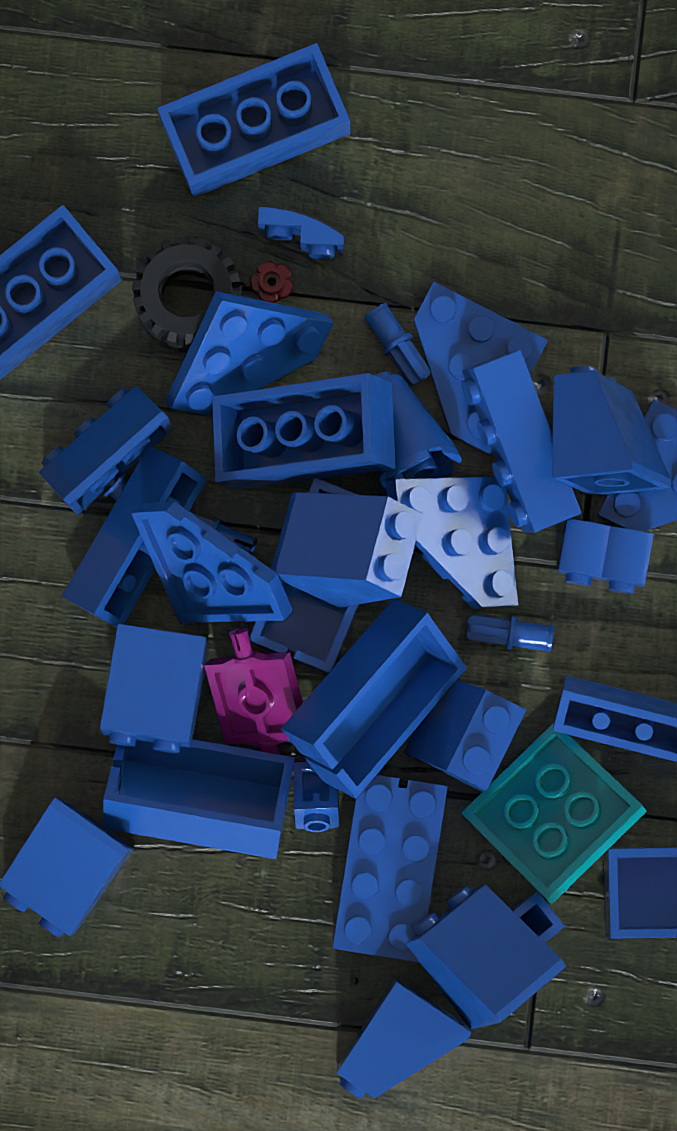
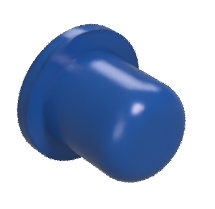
M122 473L118 479L114 477L107 484L109 488L103 495L105 497L110 495L117 501L127 484V481L124 479L126 474Z

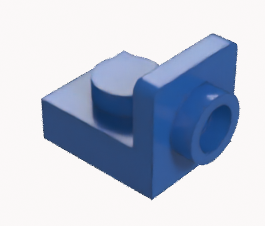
M294 762V815L296 828L305 829L309 832H324L329 828H338V789L323 782L308 762Z

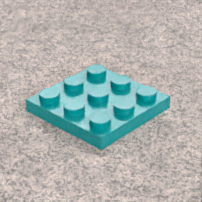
M554 723L489 785L487 791H483L461 812L551 905L647 812L643 805L568 734L553 731Z

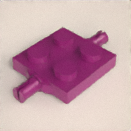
M245 627L230 631L229 635L233 643L235 655L232 657L211 658L204 665L225 744L245 743L260 747L262 752L280 755L278 744L289 740L281 728L303 704L290 652L268 654L254 652L249 639L248 629Z

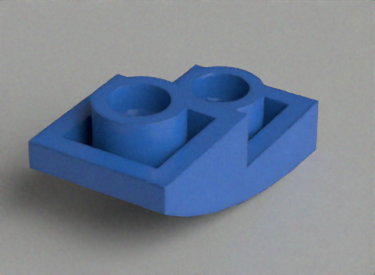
M259 207V233H267V238L285 241L291 240L293 235H301V252H309V257L315 259H333L335 253L344 254V236L324 223L292 211Z

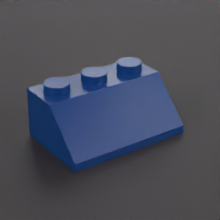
M137 386L129 392L125 388L117 392L107 402L106 406L109 410L97 421L94 417L86 420L74 432L77 438L65 449L62 446L56 447L41 462L45 467L38 473L77 516L109 488L107 484L114 477L118 479L122 473H126L142 458L148 446L154 448L173 431L166 414Z

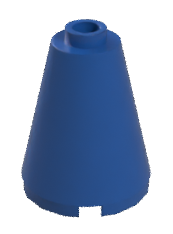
M381 372L374 375L392 382L396 469L376 471L378 485L382 493L387 496L386 482L394 479L448 477L455 471L452 462L456 461L460 464L462 461L457 447L401 375H391L390 372Z

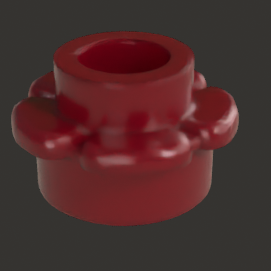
M272 261L263 262L256 268V274L251 276V289L259 295V299L262 301L276 303L281 299L287 298L292 291L293 285L290 282L292 275L284 264L279 263L276 265ZM273 278L276 280V284L270 286L268 280Z

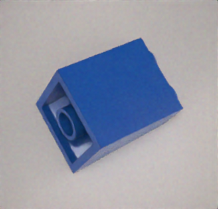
M576 366L571 368L570 373L554 375L552 478L591 496L671 488V478L632 390L618 384L613 377L603 376L597 372L595 367Z
M292 493L271 569L278 574L281 581L339 608L401 597L423 514L387 496Z
M118 624L100 725L102 734L110 736V743L133 747L136 744V740L153 742L154 750L168 753H179L180 747L191 748L205 676L204 665L207 663L209 655L206 637Z
M456 680L417 726L404 754L480 792L487 791L526 709L488 690Z
M54 798L0 881V887L6 891L3 899L22 912H25L29 907L42 916L39 924L59 938L63 933L73 936L135 848L108 829H103L100 823L64 798Z
M486 884L472 890L467 885L459 889L446 900L449 908L440 916L433 912L413 927L417 934L405 943L470 1030L502 1022L566 967L562 959Z
M395 977L337 1064V1074L341 1076L339 1084L360 1099L363 1098L365 1093L375 1099L467 1041L472 1032L466 1024Z

